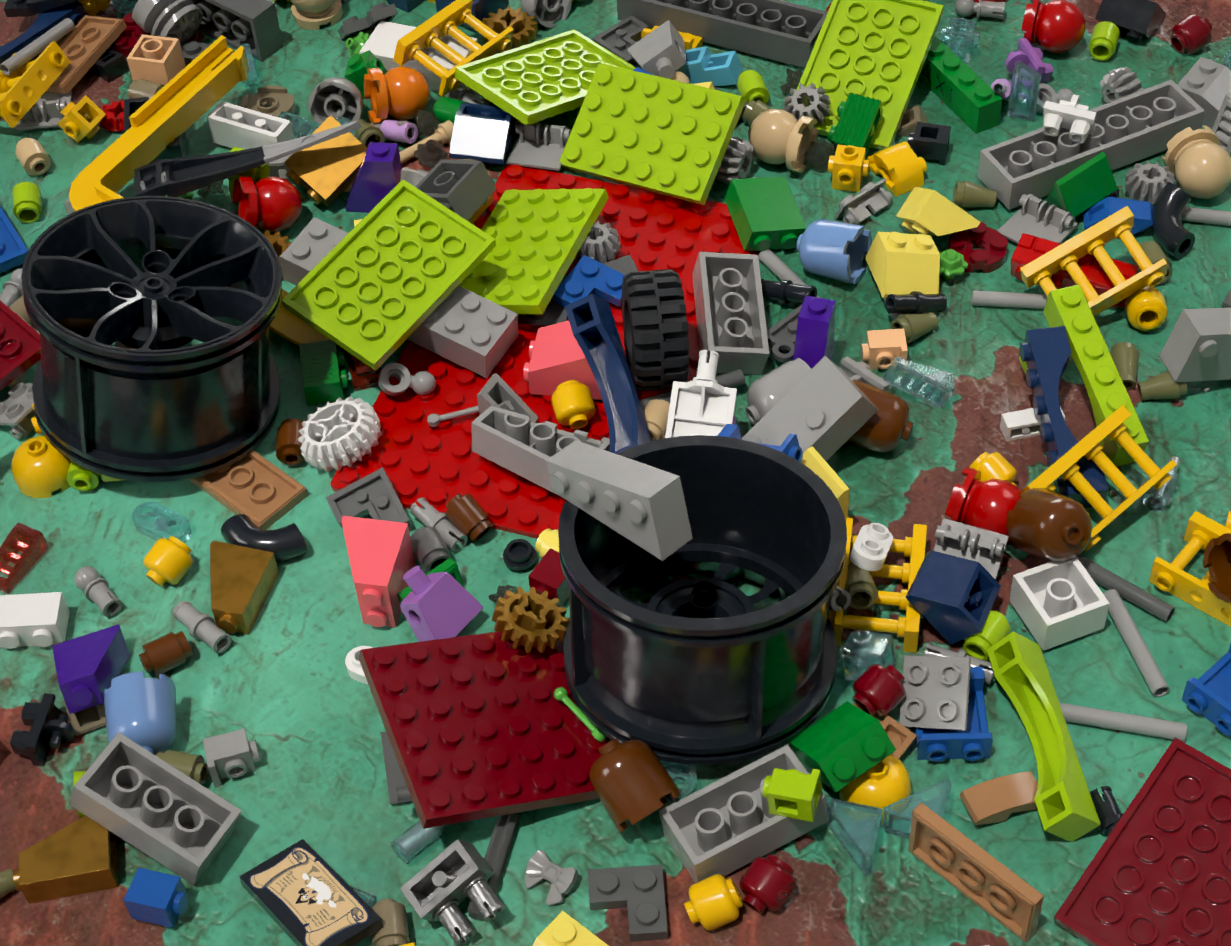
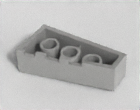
M490 406L471 423L473 452L551 492L553 490L549 484V474L545 462L547 459L575 440L606 451L610 449L609 438L603 437L599 441L588 438V432L577 429L574 433L559 430L555 423L545 421V423H534L529 421V416Z
M577 440L545 461L549 474V484L553 492L660 560H665L693 539L680 476Z

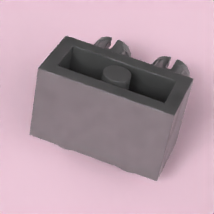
M459 839L454 841L400 888L420 918L434 922L440 921L454 940L456 946L465 944L469 941L466 936L472 938L477 932L458 908L459 903L467 896L472 900L486 922L497 917L496 911L501 913L505 909V905L501 903L487 884L488 878L494 872L473 844Z

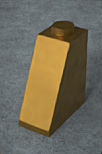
M212 540L210 544L211 609L216 625L228 633L237 632L249 635L279 575L274 553Z
M83 816L19 853V868L13 871L16 890L22 891L28 904L117 888L116 834L88 816Z

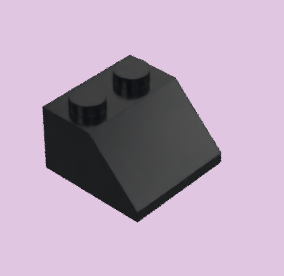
M1102 0L1095 19L1098 22H1112L1119 30L1125 31L1127 37L1141 41L1142 37L1150 39L1165 19L1166 13L1158 3L1149 0Z

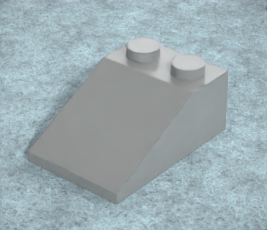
M1200 57L1177 85L1205 110L1202 125L1213 128L1225 95L1231 93V70L1227 66L1216 63L1213 60Z

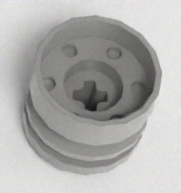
M138 0L132 13L133 21L146 33H150L152 36L177 38L181 46L193 36L203 17L202 10L197 5H193L191 0Z

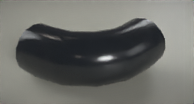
M1168 182L1153 205V225L1151 226L1157 243L1176 259H1182L1190 252L1195 243V235L1189 232L1181 222L1182 213L1191 201V197L1177 185Z
M238 514L227 519L221 527V534L227 543L273 552L276 562L299 557L308 552L304 538L295 523L276 530H263L254 525L249 516Z

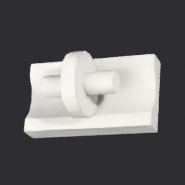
M1075 94L1070 102L1060 100L1058 104L1046 101L1043 107V133L1055 137L1058 136L1062 127L1070 129L1069 139L1073 142L1084 143L1088 135H1093L1095 132L1097 113L1088 111L1089 106L1079 104L1080 96Z

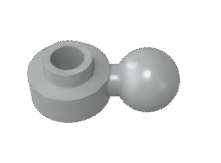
M1040 83L1029 91L1027 100L1034 111L1043 113L1046 101L1058 104L1060 100L1070 102L1074 92L1066 88L1055 92L1048 84Z
M399 363L386 365L378 378L381 390L391 396L403 394L408 387L412 388L418 395H428L436 387V380L431 373L420 371L412 376L409 370ZM390 377H395V378H397L398 381H399V384H398V385H392V384H390L388 378H390Z

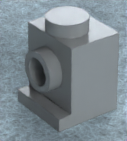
M245 728L203 739L207 766L215 787L222 786L221 780L237 778L245 773L256 771L254 762L261 761L256 740L249 742Z

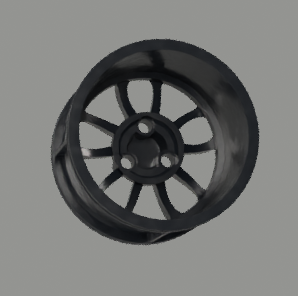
M139 196L114 199L82 208L55 222L35 240L26 254L21 275L24 305L33 325L39 331L41 359L34 373L32 392L37 423L43 435L56 450L72 462L112 478L137 482H171L197 478L224 469L247 456L263 442L275 424L280 407V376L276 363L269 352V326L276 317L280 307L282 269L274 247L257 228L225 209L200 201L167 196ZM194 339L203 342L189 347L178 348ZM118 341L121 344L134 349L120 348L111 345Z
M678 436L646 442L617 453L620 456L680 476L693 539L662 561L567 500L565 501L559 518L558 537L560 563L569 584L570 620L565 632L563 651L565 678L573 701L591 724L609 739L614 740L617 738L620 744L631 739L641 740L652 748L659 760L692 765L725 764L754 758L785 745L803 733L817 719L830 699L835 683L837 641L827 613L829 597L840 580L846 556L847 526L839 501L827 484L807 466L783 452L751 441L722 436ZM683 574L714 575L712 578H687L676 582L668 578V576ZM738 580H745L758 584L762 588L759 592L747 596L732 584ZM635 586L643 588L654 596L649 603H638L627 599L621 593Z

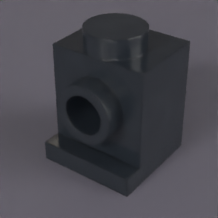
M917 122L915 133L909 134L908 144L917 157H922L926 160H938L939 165L945 166L949 150L951 126Z

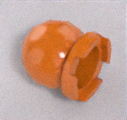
M405 66L392 68L384 75L379 68L367 69L368 74L364 75L365 99H370L372 111H367L373 124L382 123L387 119L388 115L396 120L406 121L418 117L427 108L430 90L428 81L422 73Z

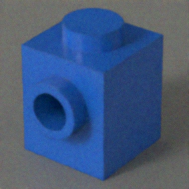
M138 868L123 901L132 919L174 928L178 916L183 915L186 911L189 897L179 876Z

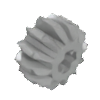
M1129 67L1115 68L1104 75L1103 80L1100 81L1102 88L1100 93L1103 95L1104 102L1106 103L1145 90L1142 88L1141 81L1138 80L1136 72H1131Z
M813 82L808 87L800 83L799 90L791 88L790 96L784 99V110L793 114L797 120L802 116L817 119V123L824 125V117L830 116V97L826 95L825 89L822 86L816 88Z
M736 136L731 137L716 175L717 180L730 185L732 179H746V176L750 175L749 171L753 167L752 160L755 156L753 154V145H750L749 141Z
M1146 161L1144 165L1136 163L1134 168L1129 169L1126 175L1125 195L1129 196L1131 200L1150 202L1153 206L1164 186L1168 182L1175 184V174L1169 172V166L1161 167L1159 162L1150 164Z
M598 220L592 226L574 260L580 261L583 255L600 263L615 260L621 249L617 229L611 228L610 223L601 225Z

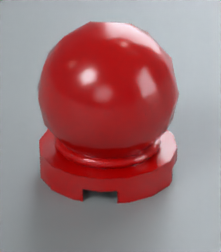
M1030 0V3L1033 4H1027L1021 31H1025L1023 38H1027L1031 45L1037 43L1043 50L1048 52L1064 53L1073 49L1082 40L1085 33L1086 20L1082 11L1074 3L1067 0H1052L1044 4L1042 0Z
M271 176L261 178L255 184L251 177H238L239 179L234 180L232 203H238L239 217L254 227L257 226L262 231L269 230V232L276 233L277 231L281 232L289 229L298 221L302 212L301 194L287 179Z
M966 467L962 471V475L966 476L963 485L955 484L945 515L951 517L952 521L1008 536L1006 528L1007 513L1009 510L1014 509L1015 504L1021 499L1019 495L1022 492L1017 486L1007 480L992 478L982 482L980 471Z

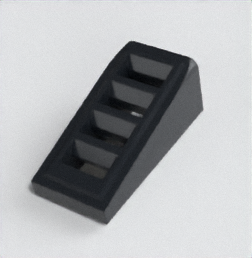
M107 49L89 70L105 81L110 82L127 72L129 68L126 57L123 54Z

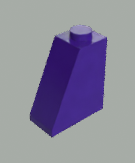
M384 142L369 143L350 190L345 207L346 212L369 213L400 182L402 167L398 144Z
M805 295L798 316L793 360L800 358L812 369L824 356L830 360L832 359L834 353L836 300Z
M119 624L52 646L58 684L69 714L104 703V689H109L111 687V680L118 677L130 654Z

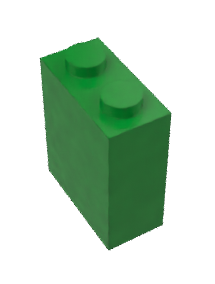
M766 177L731 180L725 196V202L744 251H764L768 248L770 250L797 248L798 237L804 233L806 227L786 178Z
M848 701L789 742L804 768L810 774L813 769L820 770L821 782L835 792L896 751L879 720Z

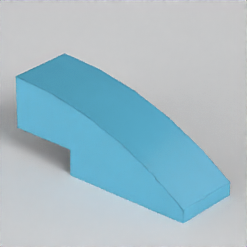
M705 46L685 50L686 63L676 70L683 72L689 78L690 84L712 81L713 86H724L737 83L742 71V65L736 51L711 55L708 47Z

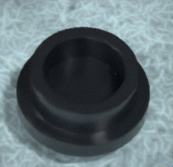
M515 539L507 544L503 552V560L505 565L512 570H525L534 564L536 551L528 541Z

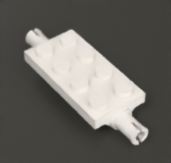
M708 350L699 351L696 377L689 382L673 381L665 438L694 435L718 436L726 424H733L737 388L723 387L715 379L719 353L711 350L709 363H707Z

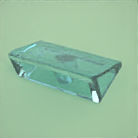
M1017 61L1012 73L1007 116L1034 122L1041 75L1020 61Z

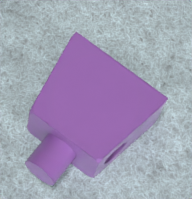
M415 566L403 576L404 581L412 591L401 601L400 608L418 642L456 637L483 609V606L447 572L430 573L426 576L420 566Z

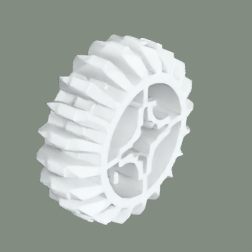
M350 396L343 401L339 397L336 402L330 403L327 401L326 406L322 408L317 407V411L314 414L307 415L308 421L301 423L304 428L299 430L302 436L299 437L298 441L302 443L300 447L301 454L310 466H314L317 470L324 469L326 472L331 471L333 468L340 471L345 465L351 467L353 462L357 460L362 461V456L371 454V447L378 445L377 438L382 435L380 419L373 407L361 398L354 400Z

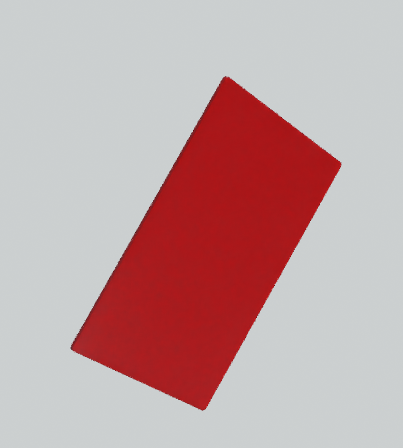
M507 164L495 183L494 201L474 221L473 225L482 229L505 190L606 189L609 198L595 223L599 220L601 225L610 223L611 228L617 229L621 249L615 259L630 255L638 271L672 269L679 274L684 292L688 322L689 375L687 382L692 381L697 375L699 361V342L692 277L698 253L759 254V251H744L727 204L706 200L705 205L633 186ZM573 260L565 275H568L579 261ZM553 297L549 302V304H557L553 302ZM609 302L626 356L622 304L618 307ZM518 325L517 339L487 378L408 341L397 363L404 365L412 376L420 371L431 373L436 380L434 391L428 395H418L412 388L408 387L403 394L391 396L381 390L372 406L381 424L380 431L382 435L377 438L378 445L371 447V454L363 455L362 461L357 460L352 463L351 467L345 465L340 471L337 470L330 483L332 490L337 492L383 467L404 508L410 509L414 502L421 508L422 505L417 502V499L425 498L439 513H446L448 510L446 504L459 493L462 496L470 494L490 516L489 521L492 523L493 529L536 539L545 529H558L560 514L566 499L472 451L471 423L480 416L479 412L441 421L436 427L429 426L427 417L430 414L443 415L478 406L477 394L491 376L497 373L539 417L535 423L552 422L557 424V429L574 433L576 429L558 423L551 402L552 396L530 394L529 382L524 381V365L526 362L530 363L531 360L529 358L531 340H536L538 328L545 326ZM390 377V378H388L390 384H392V385H398V384H399V381H398L397 378H395V377ZM672 389L636 390L639 400L671 391ZM593 399L596 408L594 416L585 427L577 430L588 432V438L601 441L603 437L610 439L603 400Z

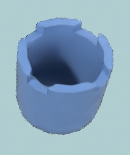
M818 219L809 224L804 233L798 237L797 251H799L801 264L812 274L856 284L861 280L866 271V268L861 266L864 255H867L872 245L871 232L861 225Z
M144 671L126 673L111 680V687L104 689L106 728L109 743L119 732L154 755L158 752L169 750L176 736V686L173 680L164 674H159V679L145 678Z

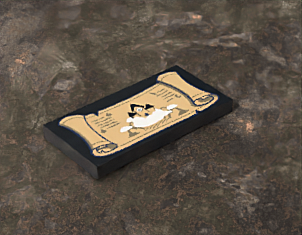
M304 839L239 876L242 886L297 946H355L383 928L379 915Z

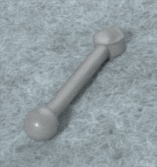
M475 406L443 415L430 414L427 417L428 425L436 427L441 421L479 412V407Z

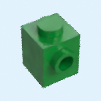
M370 50L362 54L353 55L347 62L344 75L346 79L357 86L363 99H365L364 75L368 74L367 69L379 68L383 75L388 72L382 61L376 58Z

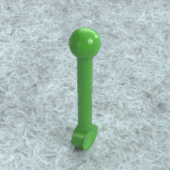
M563 687L555 689V699L563 701L592 732L594 738L603 742L607 737L591 724L584 713L568 697L567 690Z

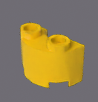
M906 141L875 152L866 159L870 160L869 169L875 176L881 174L883 179H886L885 186L895 197L912 191L914 187L924 186L923 173L927 171L926 162L922 157H917Z

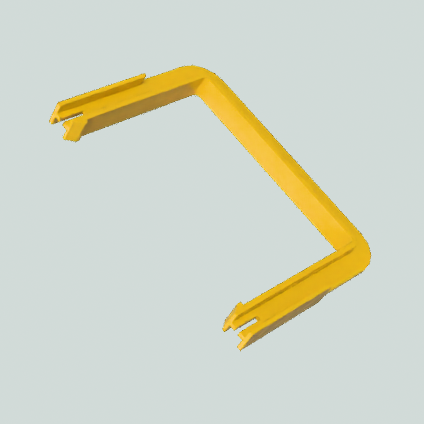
M221 35L129 117L131 127L85 167L71 183L69 199L73 211L75 212L97 203L124 198L118 195L117 192L135 177V169L148 165L166 149L169 143L186 131L238 82L247 80L249 67L245 48L240 46L234 52L233 49L227 46L226 37ZM493 193L488 198L487 203L472 215L469 221L471 224L494 201ZM283 289L281 300L288 294V292H286ZM282 301L280 302L276 317L269 326L270 330L297 345L330 340L284 308Z

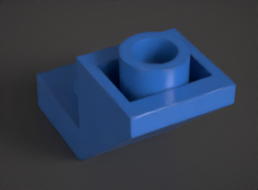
M1107 197L1083 211L1084 229L1090 228L1128 206L1134 214V227L1131 230L1132 235L1153 225V206L1150 202Z

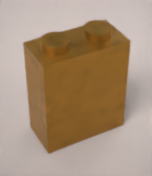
M330 115L312 134L341 126V124ZM350 132L293 153L284 162L287 171L285 175L294 185L298 186L301 184L308 190L306 194L316 204L321 202L328 208L355 180L367 147Z

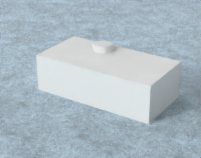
M380 21L359 53L362 54L370 50L376 58L382 61L387 71L399 67L400 65L393 60L397 41L416 27ZM450 35L440 38L441 41L464 58L472 54L470 50ZM470 37V38H472L474 41H476V42L478 43V39H477V38ZM427 47L423 50L425 54L448 71L456 66L433 47ZM409 60L402 65L422 73L428 81L429 90L439 92L442 79L418 61ZM461 83V86L465 90L467 86H465L464 83Z

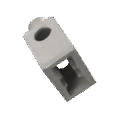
M669 20L627 49L643 70L667 79H671L675 75V71L686 63L684 40Z

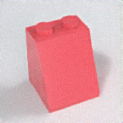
M569 320L538 328L536 340H531L529 346L530 363L526 362L524 365V381L529 382L530 394L552 396L559 384L569 380H577L589 387L593 399L602 400L596 379L581 347L573 336Z
M343 516L341 523L363 623L374 627L386 626L396 628L401 613L397 593L408 586L403 579L404 574L416 566L408 523Z

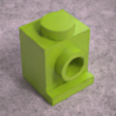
M774 768L772 776L767 775L765 777L762 792L763 798L768 800L769 814L814 822L822 794L821 772L818 769H813L810 775L795 769L783 770Z

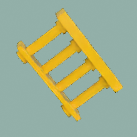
M455 0L397 41L393 60L400 66L409 60H416L442 79L438 93L441 97L451 90H457L462 83L454 77L455 67L508 51L513 43L511 38L514 28L509 26L500 34H497L472 15L473 0ZM466 23L488 39L489 42L481 46L459 30L457 26ZM450 35L470 50L472 54L464 58L441 41L440 38ZM427 47H433L456 66L448 71L425 54L423 50Z
M55 41L51 42L36 60L28 61L7 76L0 70V117H3L11 128L18 124L71 63Z
M1126 206L1021 267L1020 271L1022 280L1028 288L1033 285L1040 286L1048 297L1051 290L1057 289L1050 279L1052 274L1061 269L1067 270L1076 285L1080 284L1092 314L1096 316L1144 287H1153L1163 281L1165 275H1167V262L1163 258L1157 263L1152 264L1131 233L1134 227V214ZM1114 238L1121 239L1142 270L1125 280L1104 249L1105 243ZM1088 253L1095 256L1115 286L1100 296L1077 264L1078 259Z
M1124 405L1112 413L1021 491L1023 493L1032 488H1046L1054 491L1056 487L1052 484L1053 481L1059 476L1064 481L1068 479L1103 518L1092 528L1091 539L1085 551H1088L1101 540L1098 533L1148 489L1153 486L1158 490L1172 478L1168 472L1177 465L1174 460H1171L1160 469L1125 431L1127 427L1123 422L1132 414ZM1106 436L1111 440L1115 439L1150 477L1138 489L1131 484L1101 450L1104 447L1099 442ZM1083 456L1087 460L1092 459L1126 497L1115 509L1108 505L1078 471L1080 467L1076 462Z
M1195 511L1188 520L1184 541L1188 543L1171 563L1157 556L1153 562L1149 582L1156 585L1160 590L1176 596L1231 627V603L1217 598L1210 590L1208 583H1211L1212 580L1209 570L1201 580L1183 571L1199 550L1205 551L1211 539L1231 533V529Z
M846 518V556L844 569L839 581V587L843 590L848 575V565L851 562V548H853L857 535H852L853 518ZM914 524L912 537H906L905 540L893 539L889 552L904 553V557H911L910 563H903V566L883 564L880 570L870 571L872 577L902 579V583H908V590L901 589V593L878 590V596L874 604L900 606L899 610H906V617L899 616V620L844 615L842 608L841 611L830 610L829 619L835 632L837 645H841L842 628L896 633L897 637L904 638L903 652L917 653L920 612L905 597L925 558L927 525Z

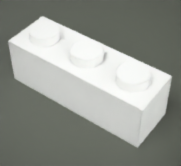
M1033 408L1001 414L1000 429L1005 440L1012 441L1040 435V415H1035Z

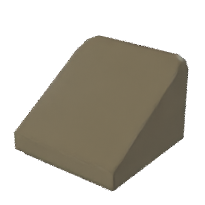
M920 105L905 111L896 134L897 137H909L910 133H915L917 122L929 123L928 117Z
M103 703L69 714L65 704L76 736L106 726Z

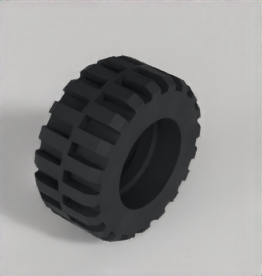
M672 269L630 272L623 277L622 322L626 360L637 391L672 389L673 381H688L689 339L687 312L679 274Z

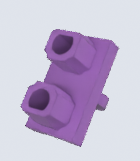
M1020 38L1017 51H1012L1008 54L1005 62L1006 69L1009 73L1018 74L1028 89L1034 88L1038 82H1049L1054 72L1051 64L1042 62L1043 52L1040 48L1032 47L1027 38Z

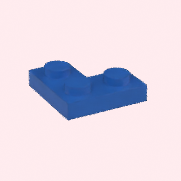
M583 255L555 291L553 302L565 307L590 294H594L620 307L622 304V282L625 275Z

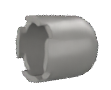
M800 358L788 361L751 384L747 392L748 407L746 408V414L752 424H757L811 370L805 361Z

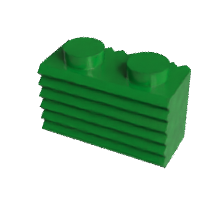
M851 92L846 102L842 101L840 103L837 114L839 118L837 126L832 125L828 134V141L831 143L832 152H836L837 145L866 148V158L883 114L882 103L879 99L875 100L874 98L864 97L863 95L859 96Z
M332 340L299 344L302 381L307 405L324 404L327 401L336 402L339 397L343 400V388H349L346 369L341 370L340 368L346 366L344 349H338L337 344Z

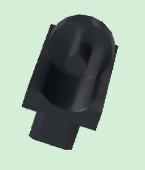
M44 693L41 702H25L21 712V719L24 725L32 727L30 731H14L10 740L14 753L29 756L33 766L44 767L50 748L57 749L60 743L72 741L75 734V729L68 724L69 716L63 714L62 710L55 706L56 697L54 694Z

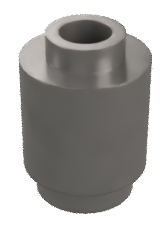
M421 527L415 530L410 537L414 556L423 571L429 572L451 558V552L436 528Z

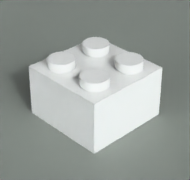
M1077 557L1069 561H1051L1013 575L1009 601L1043 651L1104 629L1110 603Z

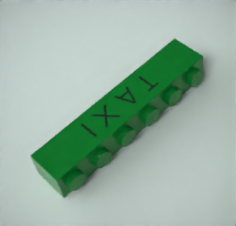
M934 36L918 78L976 134L998 126L1002 98L943 42Z

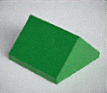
M1101 152L1057 180L1046 199L1049 202V207L1054 204L1066 212H1071L1072 217H1075L1118 190L1106 154Z

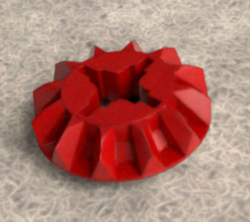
M121 99L119 102L112 101L110 105H103L102 111L106 115L99 121L100 126L109 131L124 130V99Z

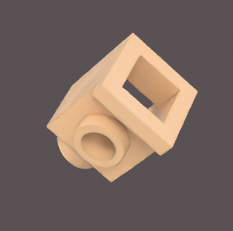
M904 328L867 331L866 343L861 344L862 361L867 362L871 370L899 368L900 372H906L908 348Z

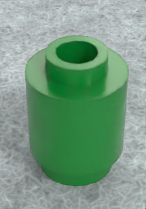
M442 96L433 106V115L436 122L443 123L450 120L454 124L455 115L461 103L468 102Z

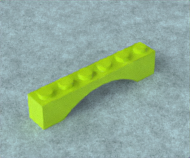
M1080 284L1051 290L1043 313L1049 327L1065 326L1071 348V357L1087 389L1096 427L1124 405L1132 414L1123 422L1127 427L1125 431L1145 452L1149 440ZM1106 436L1099 442L1104 447L1102 448L1103 452L1115 466L1135 462L1115 439L1111 440Z
M1013 631L989 647L987 653L995 678L1015 706L1033 746L1038 770V786L1034 800L1044 831L1073 842L1101 824L1040 645Z

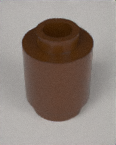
M296 418L285 419L277 429L276 457L280 462L287 465H297L305 461L300 449L302 443L298 441L299 437L302 436L299 430L304 428L301 424L303 421Z
M459 493L446 504L448 510L445 516L472 542L482 538L493 526L489 521L490 516L470 494L462 496Z
M180 631L176 634L170 632L142 645L143 653L138 655L146 673L153 671L155 676H159V674H163L186 663V659L193 656V653L184 633Z

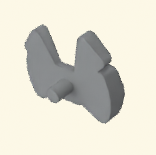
M538 850L528 861L525 873V886L528 889H532L544 879L552 884L546 904L549 906L557 905L564 901L563 895H566L574 886L578 871L573 867L562 868L551 862L546 852Z

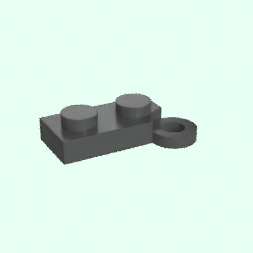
M802 304L767 330L769 348L772 349L773 358L779 362L793 360L798 316Z

